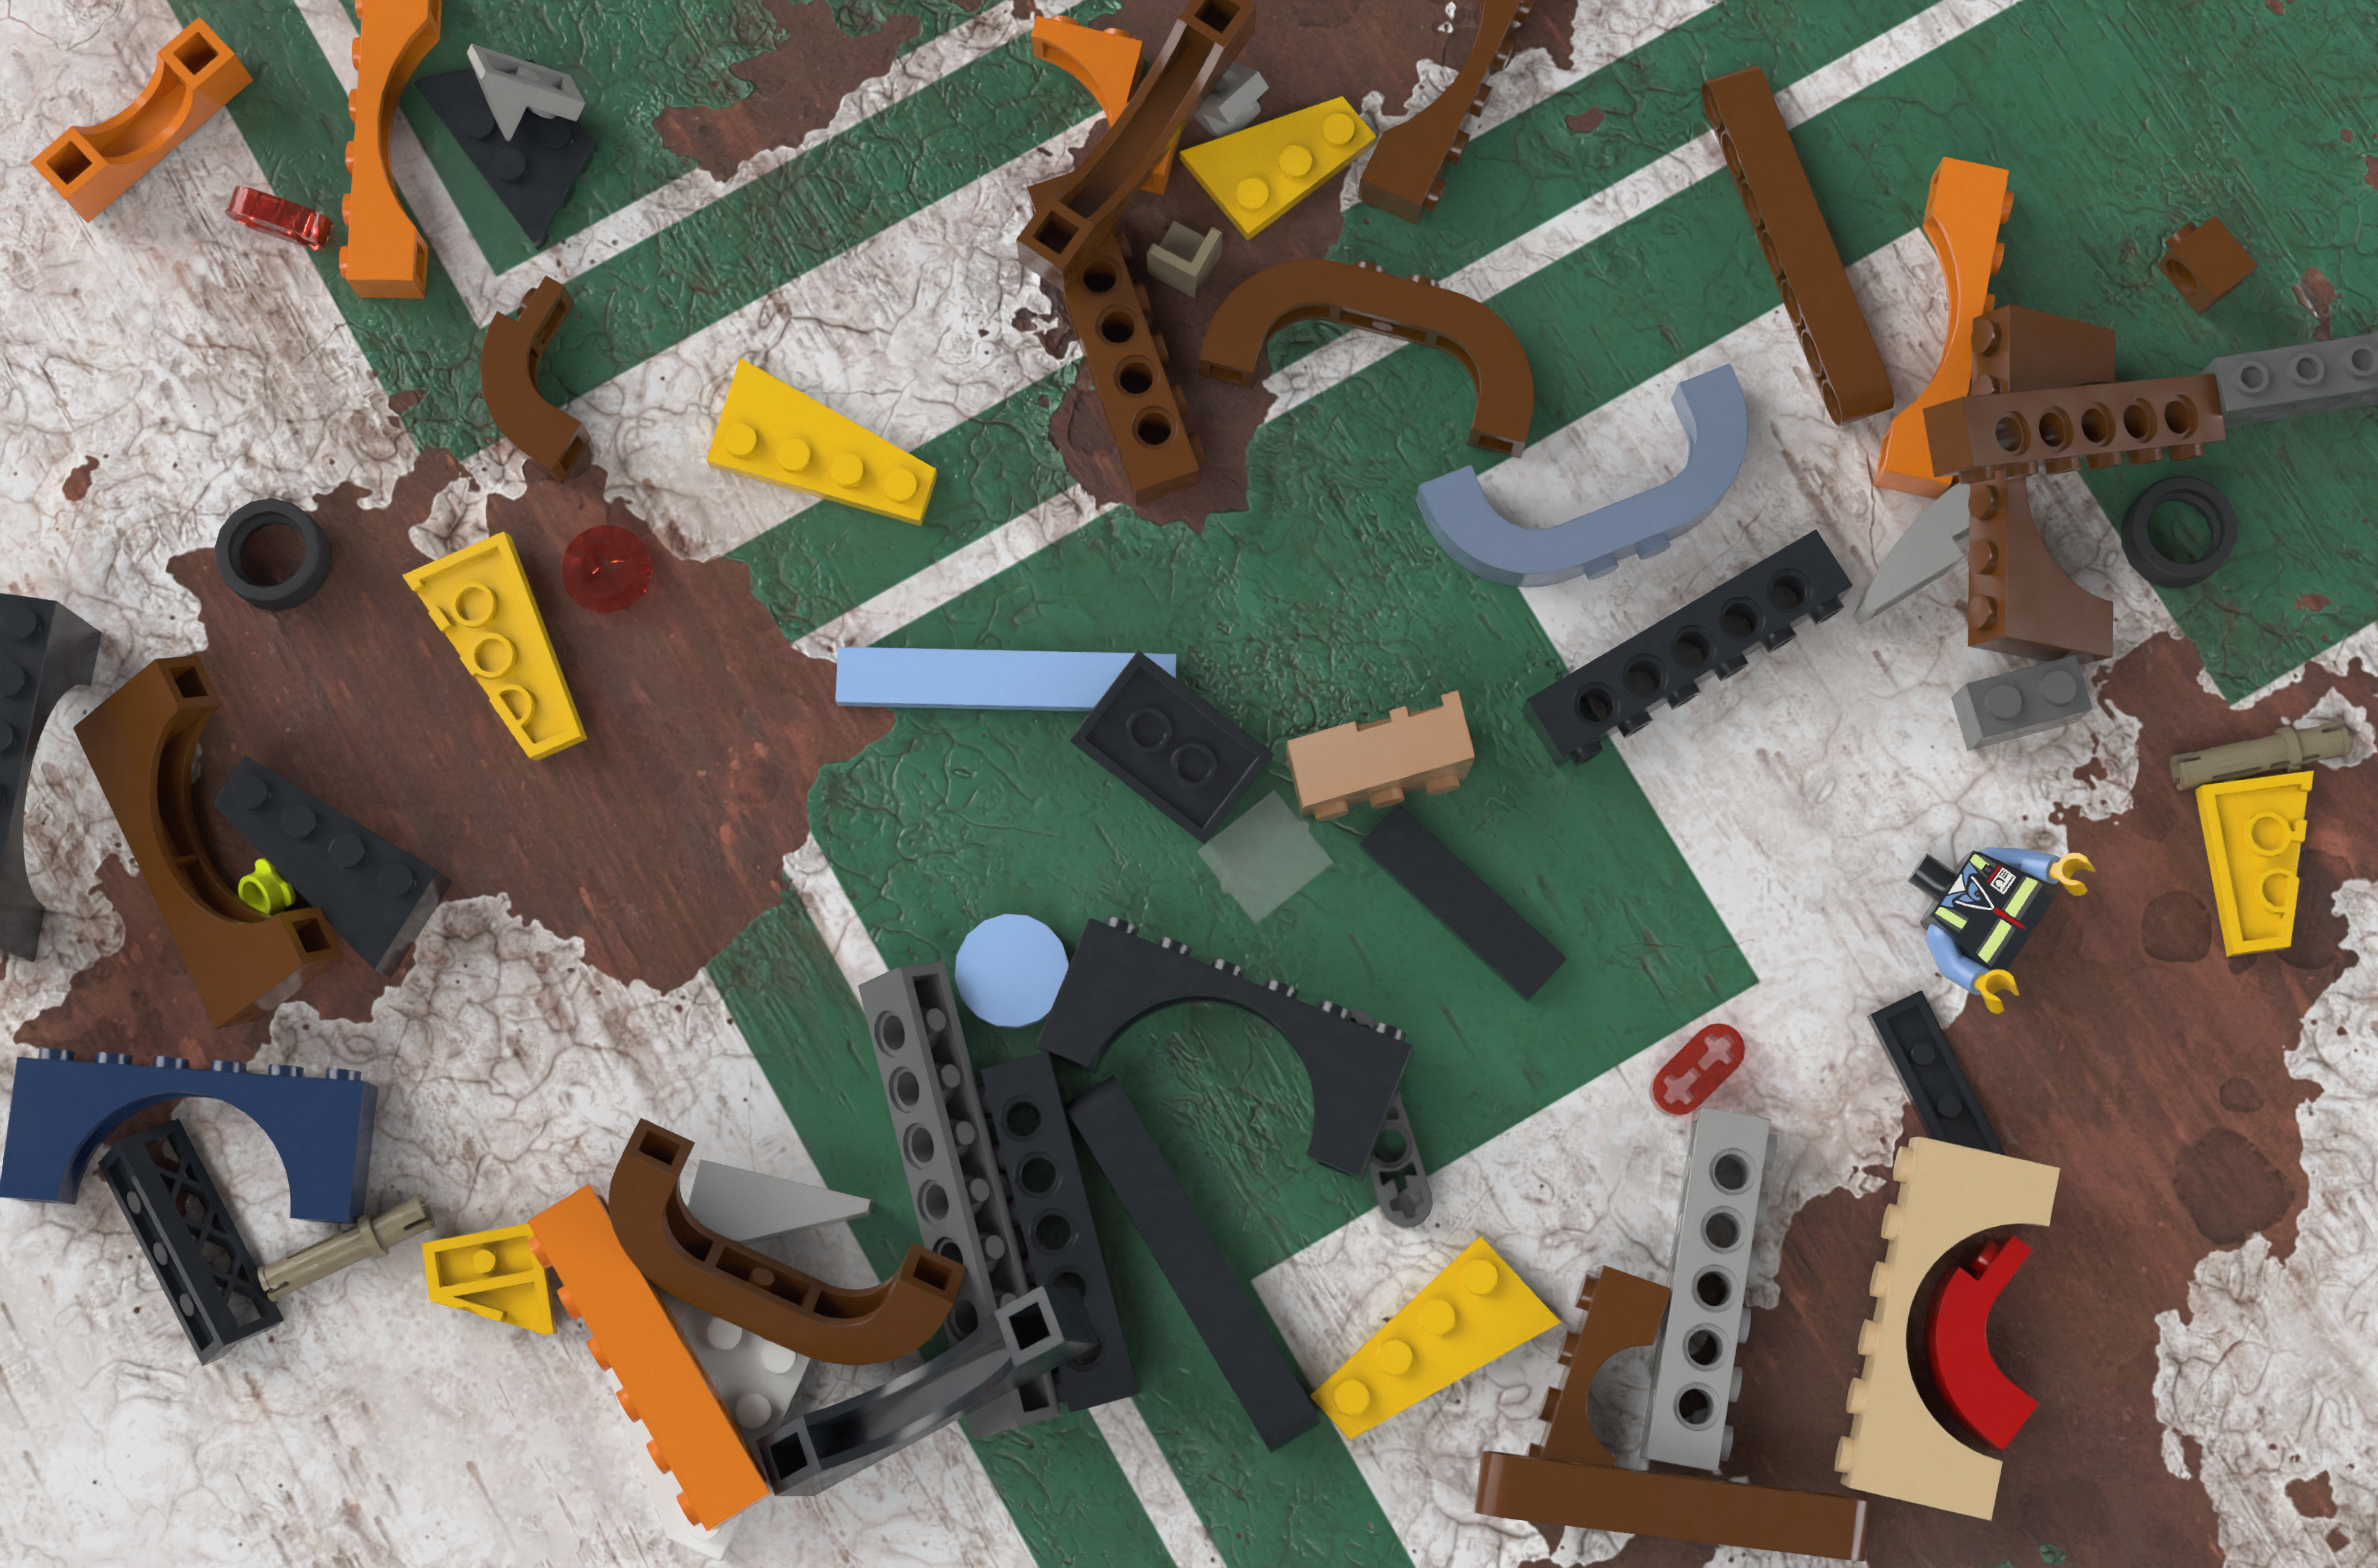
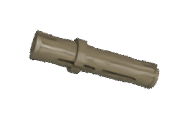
M2341 720L2306 729L2293 730L2289 726L2278 728L2275 730L2274 735L2226 744L2197 752L2172 755L2170 758L2171 775L2174 783H2177L2176 788L2179 791L2199 787L2200 785L2223 782L2267 771L2282 769L2284 772L2290 773L2300 770L2303 764L2348 756L2351 749L2350 737L2347 728H2343L2344 723Z
M417 1194L412 1199L377 1215H374L372 1212L365 1213L358 1217L359 1221H357V1224L267 1266L259 1267L258 1277L264 1292L271 1288L272 1291L267 1293V1297L272 1302H276L285 1295L365 1258L373 1256L375 1259H379L388 1255L389 1247L426 1230L435 1228L434 1216L429 1205L422 1207L426 1200L421 1194Z

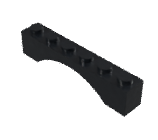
M1042 1285L994 1311L967 1338L926 1364L863 1394L802 1415L756 1440L774 1495L815 1496L1099 1345L1100 1343L1079 1289Z

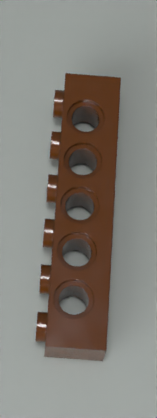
M1073 172L1027 187L1032 215L1036 213L1047 196L1059 187ZM1111 229L1066 292L1060 290L1135 504L1139 506L1198 486L1199 467L1206 465V459L1197 433L1187 435L1180 416L1188 414V409L1178 382L1168 384L1162 365L1170 363L1162 335L1160 331L1150 334L1144 315L1150 314L1152 311L1142 281L1132 284L1126 265L1134 262L1125 233L1122 231L1114 234L1113 229ZM1096 276H1107L1115 282L1110 290L1103 293L1093 292L1086 286L1088 281ZM1117 325L1125 326L1133 332L1132 337L1123 343L1110 342L1104 337V334L1109 328ZM1135 375L1143 376L1151 382L1150 388L1141 394L1127 392L1123 389L1122 384L1127 378ZM1150 426L1163 427L1170 434L1169 438L1159 445H1149L1139 436L1144 429Z
M2215 373L1965 396L1923 408L1934 477L1959 475L1960 485L1995 479V471L2002 470L2004 480H2011L2039 474L2038 466H2045L2046 475L2082 469L2080 463L2082 461H2087L2088 471L2123 465L2122 457H2128L2130 466L2164 460L2163 453L2169 452L2170 462L2188 460L2204 456V445L2227 440Z

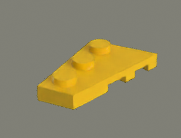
M1341 96L1180 151V160L1248 241L1375 146L1377 136L1345 98Z

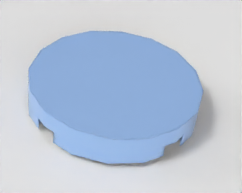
M1003 914L983 921L966 936L956 955L955 980L961 999L977 1018L996 1027L1022 1029L1042 1022L1049 1015L1068 970L1069 963L1062 942L1046 924L1028 915Z

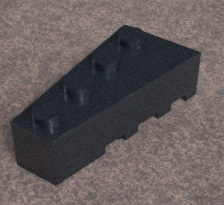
M246 755L213 803L313 907L320 906L327 922L375 971L390 979L453 882L439 871Z

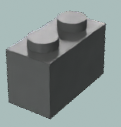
M2076 655L1966 683L1951 697L1967 751L2076 723L2093 710Z

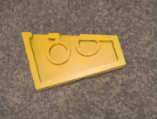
M2314 771L2201 785L2195 789L2227 957L2282 950L2291 946L2299 887L2297 868L2300 846L2305 841L2307 820H2304L2307 793L2312 789Z

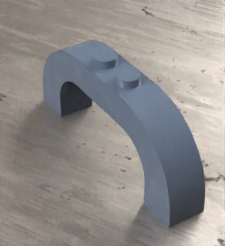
M1726 364L1678 383L1671 402L1687 437L1688 461L1683 471L1672 480L1563 524L1546 529H1529L1508 522L1491 507L1482 491L1472 465H1468L1419 485L1416 502L1430 533L1453 560L1471 573L1498 584L1525 588L1555 585L1586 574L1588 580H1594L1619 568L1617 562L1634 554H1638L1639 559L1644 560L1666 551L1671 547L1670 540L1698 526L1715 510L1741 467L1748 440V414L1743 392L1731 364Z

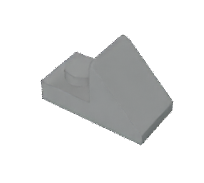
M471 43L467 55L492 114L507 141H510L526 107L544 118L552 119L557 115L577 121L585 101L570 75Z
M1233 62L1196 112L1194 118L1216 139L1241 131L1260 113L1261 107L1256 99L1269 87L1259 71Z

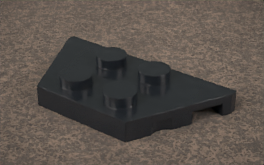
M533 59L525 60L536 64ZM474 69L419 78L414 84L420 94L538 251L546 244L549 238L547 231L561 207L566 208L576 190L575 184L578 177L587 171L598 151L594 140L578 119L573 121L557 115L552 119H548L533 113L526 107L510 141H507L492 114Z

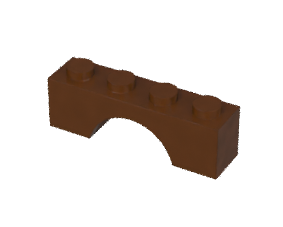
M1606 1265L1597 1267L1595 1276L1585 1274L1575 1301V1307L1583 1310L1577 1331L1574 1332L1567 1329L1556 1363L1565 1366L1558 1389L1548 1386L1539 1410L1538 1420L1546 1422L1540 1444L1537 1445L1530 1442L1525 1455L1606 1466L1615 1465L1616 1458L1600 1444L1590 1426L1587 1413L1589 1387L1598 1369L1611 1356L1631 1347L1654 1345L1671 1288Z

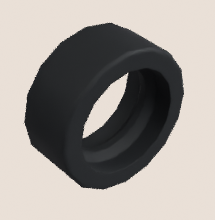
M2172 476L2153 483L2128 508L2121 525V546L2130 566L2145 580L2164 588H2187L2205 581L2230 558L2238 539L2237 517L2229 499L2213 484L2193 476ZM2169 501H2180L2194 507L2205 518L2211 531V542L2207 552L2200 559L2188 564H2178L2164 558L2152 546L2147 535V522L2151 512L2159 505Z
M274 498L251 501L234 511L220 528L214 548L217 570L226 585L254 607L271 611L296 608L313 598L325 583L331 565L329 541L319 524L308 513L292 502ZM277 523L288 525L300 534L305 543L306 554L303 565L292 578L281 585L268 587L256 584L247 577L242 568L241 555L244 545L253 533L266 525Z

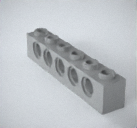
M1702 1106L1693 1111L1666 1287L1671 1288V1292L1659 1327L1639 1458L1718 1472L1719 1460L1728 1461L1733 1442V1426L1725 1425L1728 1401L1737 1402L1742 1381V1368L1734 1366L1737 1342L1746 1343L1751 1321V1309L1743 1307L1746 1284H1755L1760 1261L1759 1250L1751 1249L1755 1226L1763 1227L1768 1209V1193L1760 1191L1763 1168L1772 1169L1777 1149V1135L1769 1134L1771 1119ZM1721 1158L1734 1160L1742 1170V1181L1735 1190L1724 1188L1715 1177V1166ZM1713 1215L1725 1217L1733 1227V1239L1726 1248L1713 1245L1706 1235V1224ZM1705 1273L1717 1275L1724 1284V1298L1717 1306L1705 1304L1698 1296L1697 1283ZM1697 1331L1708 1333L1716 1344L1715 1356L1706 1365L1696 1363L1688 1352L1689 1339ZM1690 1389L1700 1392L1707 1402L1706 1415L1696 1424L1685 1421L1679 1412L1680 1398Z

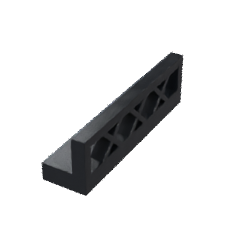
M179 1118L118 1140L98 1162V1165L201 1365L205 1366L223 1358L238 1343L278 1327L284 1321V1318L276 1303L267 1297L269 1290L264 1292L259 1281L258 1269ZM168 1139L179 1159L175 1172L155 1165L146 1147ZM179 1190L199 1198L205 1209L201 1223L181 1216L175 1205ZM205 1241L225 1248L231 1259L227 1274L207 1266L201 1255ZM232 1292L252 1299L261 1318L239 1327L228 1307Z

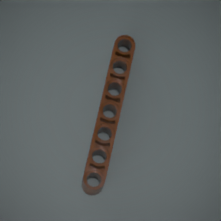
M1754 64L1704 81L1701 86V92L1707 116L1830 418L1836 426L1840 427L1892 409L1894 406V394L1889 377L1763 71L1758 65Z
M1481 1451L1474 1512L1499 1518L1851 1561H1865L1871 1501L1821 1492L1495 1451Z

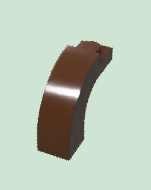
M545 276L538 288L533 287L524 295L518 308L519 318L517 321L499 311L496 312L485 335L481 351L480 379L483 395L491 416L511 446L531 466L563 484L591 440V436L581 421L549 404L541 397L539 392L537 375L542 355L575 305L564 285Z

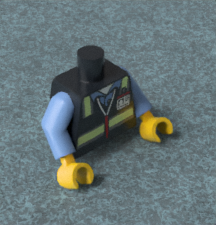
M1987 847L1980 852L1971 851L1960 860L1954 870H1951L1926 853L1914 868L1907 881L1934 899L1922 917L1920 924L1927 931L1925 941L1941 975L1974 995L1982 994L1985 1004L1991 1012L1995 1014L2003 1012L2005 1009L2002 1001L1993 994L1998 990L2005 989L2011 991L2013 995H2019L2014 977L2007 970L2060 891V889L2052 884H2056L2060 880L2072 895L2081 896L2085 894L2088 890L2085 885L2080 881L2070 880V877L2075 871L2081 869L2095 872L2096 870L2090 861L2080 853H2070L2060 858L2056 855L2030 849Z

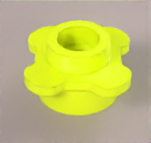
M265 857L255 862V872L243 877L238 885L239 897L257 910L270 915L282 913L286 906L295 902V892L292 885Z

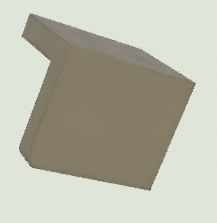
M1173 221L1160 246L1152 244L1147 252V273L1196 299L1222 254V232L1212 227L1208 235L1204 237Z

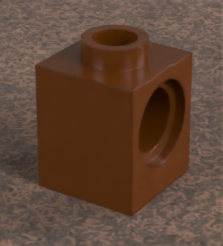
M2213 216L2199 228L2191 221L2174 233L2165 242L2170 250L2157 265L2198 316L2238 288L2258 267L2216 216Z

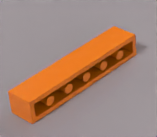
M587 1184L527 1221L535 1234L528 1239V1244L536 1259L545 1270L553 1266L564 1285L557 1290L558 1296L574 1320L583 1317L594 1336L586 1341L587 1346L600 1368L604 1372L612 1368L623 1386L621 1390L616 1392V1395L624 1411L633 1423L642 1419L653 1440L648 1442L646 1447L656 1466L664 1475L672 1471L683 1492L676 1495V1498L683 1513L694 1527L702 1523L706 1531L715 1530L773 1494L771 1483L656 1284L649 1280L634 1265L620 1245L610 1219L609 1204L601 1190L594 1185Z

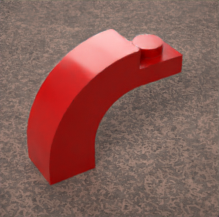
M2014 1235L1999 1238L1997 1242L1991 1238L1988 1239L1969 1262V1266L1975 1270L1972 1275L1968 1274L1960 1266L1946 1269L1932 1293L1924 1323L1925 1359L1931 1381L1940 1400L1957 1423L1989 1450L2004 1451L2039 1404L2002 1374L1990 1355L1986 1340V1323L1993 1302L2032 1251L2031 1248Z

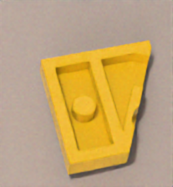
M528 1223L422 1243L429 1300L431 1302L474 1313L548 1336L558 1334L549 1269L545 1270L541 1266L528 1244V1239L535 1235Z

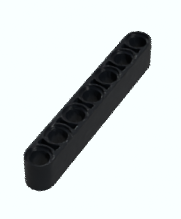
M1114 1075L1064 1104L1073 1123L1270 1453L1272 1454L1322 1423Z

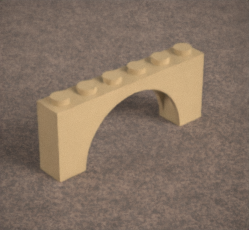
M1924 1137L1910 1138L1908 1148L1900 1146L1893 1170V1180L1901 1182L1897 1204H1888L1881 1231V1237L1889 1240L1885 1263L1876 1262L1870 1283V1296L1877 1297L1873 1321L1865 1319L1859 1337L1858 1354L1866 1356L1862 1378L1854 1377L1852 1379L1847 1397L1846 1411L1854 1414L1850 1437L1841 1436L1836 1451L1835 1471L1842 1472L1841 1484L1852 1489L1991 1521L2003 1461L1982 1455L1960 1443L1946 1432L1924 1405L1913 1382L1906 1350L1908 1316L1916 1291L1926 1273L1948 1249L1974 1233L2000 1225L2026 1224L2049 1226L2060 1168Z

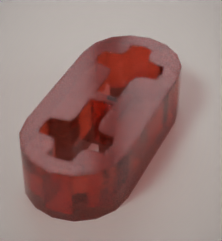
M245 186L235 187L225 210L229 218L245 227L319 251L324 250L334 223L328 217L311 208Z
M1716 1023L1710 1024L1696 1033L1651 1080L1649 1095L1656 1110L1666 1116L1680 1117L1699 1107L1743 1061L1745 1045L1739 1032L1730 1025ZM1707 1036L1714 1042L1722 1037L1729 1042L1730 1046L1725 1051L1730 1059L1728 1064L1718 1059L1704 1070L1697 1063L1709 1050L1704 1042ZM1690 1070L1697 1078L1685 1090L1687 1097L1690 1099L1689 1102L1685 1104L1678 1099L1670 1104L1663 1097L1668 1091L1667 1085L1663 1082L1664 1079L1668 1076L1671 1080L1677 1081Z

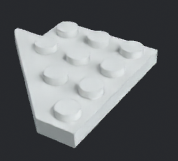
M657 1286L764 1469L765 1466L756 1440L784 1425L813 1359L793 1352L774 1342L767 1341L719 1317L712 1316L670 1295ZM608 1369L607 1374L666 1537L718 1561H723L745 1511L711 1531H706L702 1523L694 1527L689 1522L676 1498V1495L683 1492L672 1471L664 1475L656 1466L646 1447V1444L653 1440L642 1419L633 1423L624 1411L616 1395V1392L621 1390L623 1386L613 1369Z

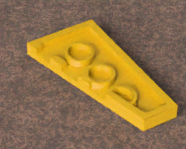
M742 358L739 359L706 459L709 467L918 526H922L938 475L936 468Z
M503 531L402 575L410 588L418 594L430 611L428 613L440 631L446 634L460 654V659L470 674L476 677L490 698L489 701L529 758L538 761L587 740L511 535Z
M1480 1235L1310 1395V1398L1342 1433L1351 1440L1561 1323V1321Z

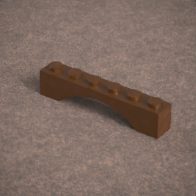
M1250 0L1190 1L1177 19L1150 71L1114 125L1085 161L1059 187L1047 196L1017 237L1019 263L1063 292L1068 290L1255 33V3Z
M1479 0V30L1469 58L1452 84L1431 105L1408 121L1383 132L1360 178L1359 200L1416 226L1425 209L1432 212L1436 210L1447 186V181L1440 179L1448 162L1455 165L1459 163L1470 138V134L1464 132L1465 126L1471 115L1478 118L1482 116L1493 91V87L1486 85L1494 68L1500 71L1505 69L1516 44V41L1509 38L1516 22L1526 25L1537 0Z

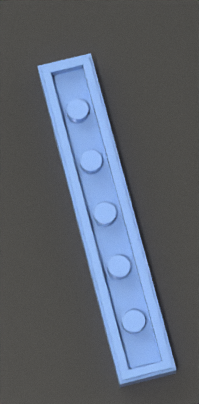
M838 647L837 706L1092 711L1135 653ZM1143 653L1176 678V654Z

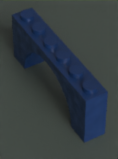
M39 1048L38 1058L17 1057L0 1179V1198L76 1205L78 1190L89 1162L107 1137L121 1124L139 1112L163 1102L183 1098H210L222 1100L243 1111L271 1139L282 1159L288 1178L291 1202L290 1218L310 1222L355 1225L359 1221L358 1217L364 1214L378 1087L361 1081L362 1072L328 1068L326 1069L325 1079L303 1077V1067L270 1064L268 1075L246 1073V1063L212 1060L210 1070L189 1069L190 1060L164 1056H154L153 1066L131 1065V1055L97 1052L95 1062L74 1061V1051Z

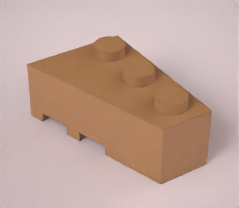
M1459 691L1441 695L1442 706L1410 713L1408 706H1403L1390 710L1391 718L1361 725L1353 721L1287 741L1286 756L1301 817L1315 814L1316 821H1327L1349 814L1348 806L1370 801L1372 808H1383L1404 801L1403 793L1425 788L1427 795L1430 796L1458 789L1460 787L1459 780L1467 778L1475 759Z

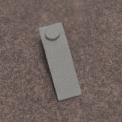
M700 1159L688 1210L701 1224L713 1232L747 1245L874 1214L876 1203L870 1199Z

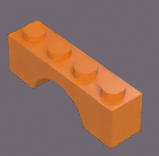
M198 17L157 52L156 68L151 80L143 92L127 108L100 124L87 127L72 125L31 160L30 163L72 208L89 223L250 84L253 78L236 54Z

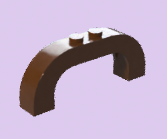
M1299 259L1283 262L1268 267L1242 282L1223 301L1209 324L1199 356V376L1249 389L1253 388L1263 351L1269 341L1283 328L1304 320L1329 321L1445 352L1461 363L1469 373L1475 387L1476 409L1467 445L1521 458L1534 409V384L1527 356L1512 330L1493 311L1466 295L1440 288L1439 283L1431 278L1411 275L1405 279L1386 274L1385 269L1381 266L1364 261L1355 262L1354 265L1326 259Z
M640 1118L611 1179L608 1206L614 1232L623 1250L634 1265L659 1288L712 1316L719 1317L767 1341L774 1342L803 1356L834 1364L870 1365L894 1360L918 1349L939 1330L955 1302L966 1269L965 1266L912 1242L903 1261L892 1277L874 1287L865 1289L840 1288L800 1272L719 1235L701 1224L688 1210L680 1191L681 1172L695 1142Z

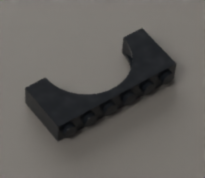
M0 593V958L34 962L46 907L36 899L31 889L24 858V811L29 776L41 734L57 702L69 689L76 685L91 687L102 632L58 601Z
M1108 915L1105 923L1089 917L1036 1043V1047L1042 1053L1048 1051L1050 1057L1096 1074L1102 1060L1116 1041L1138 1022L1159 1011L1194 1003L1220 1004L1246 1011L1277 1030L1294 1048L1308 1072L1314 1099V1123L1311 1140L1306 1152L1308 1161L1363 1182L1414 1054L1413 1045L1404 1042L1407 1035L1405 1032L1378 1021H1374L1372 1029L1352 1022L1350 1019L1353 1013L1350 1010L1329 1001L1320 1000L1318 1007L1296 999L1299 993L1298 990L1273 979H1266L1264 986L1243 978L1245 970L1226 960L1214 957L1211 965L1193 959L1189 957L1192 949L1173 939L1160 936L1158 943L1155 944L1136 936L1139 928L1117 917Z

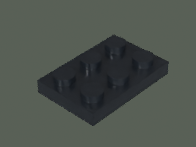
M1139 650L1069 739L1072 744L1204 845L1274 755Z

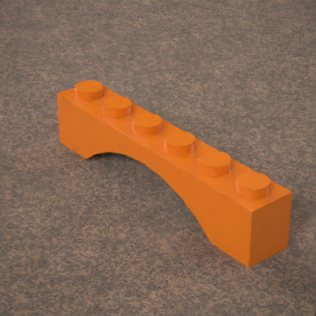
M355 0L356 14L358 19H361V36L354 37L352 42V61L354 69L358 71L357 89H351L349 93V114L351 121L355 122L354 141L347 142L345 151L346 167L348 173L352 174L351 193H345L342 201L343 221L345 226L349 227L348 246H341L339 269L342 279H346L359 298L425 299L428 245L408 218L399 200L392 174L391 136L395 112L407 82L421 60L440 40L442 0Z
M1943 157L1932 175L1922 228L1936 251L1945 278L1949 308L1946 342L1938 368L1928 387L1915 402L1892 420L1883 433L1874 486L1938 499L1947 491L1951 484L1960 482L1959 475L1934 477L1923 408L1968 396L1972 379L1971 335L1973 318L1993 311L1995 295L1987 293L1990 275H1997L2004 253V243L1996 241L1999 224L2007 223L2013 204L2014 192L2006 190L2009 170Z

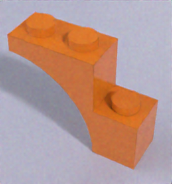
M1056 15L1051 19L1036 16L1031 34L1034 58L1047 61L1062 68L1083 83L1100 104L1111 128L1136 93L1144 64L1143 41L1137 40L1129 32L1117 28H1108L1103 32L1083 27L1079 21L1067 16ZM1180 136L1140 190L1161 195L1165 194Z

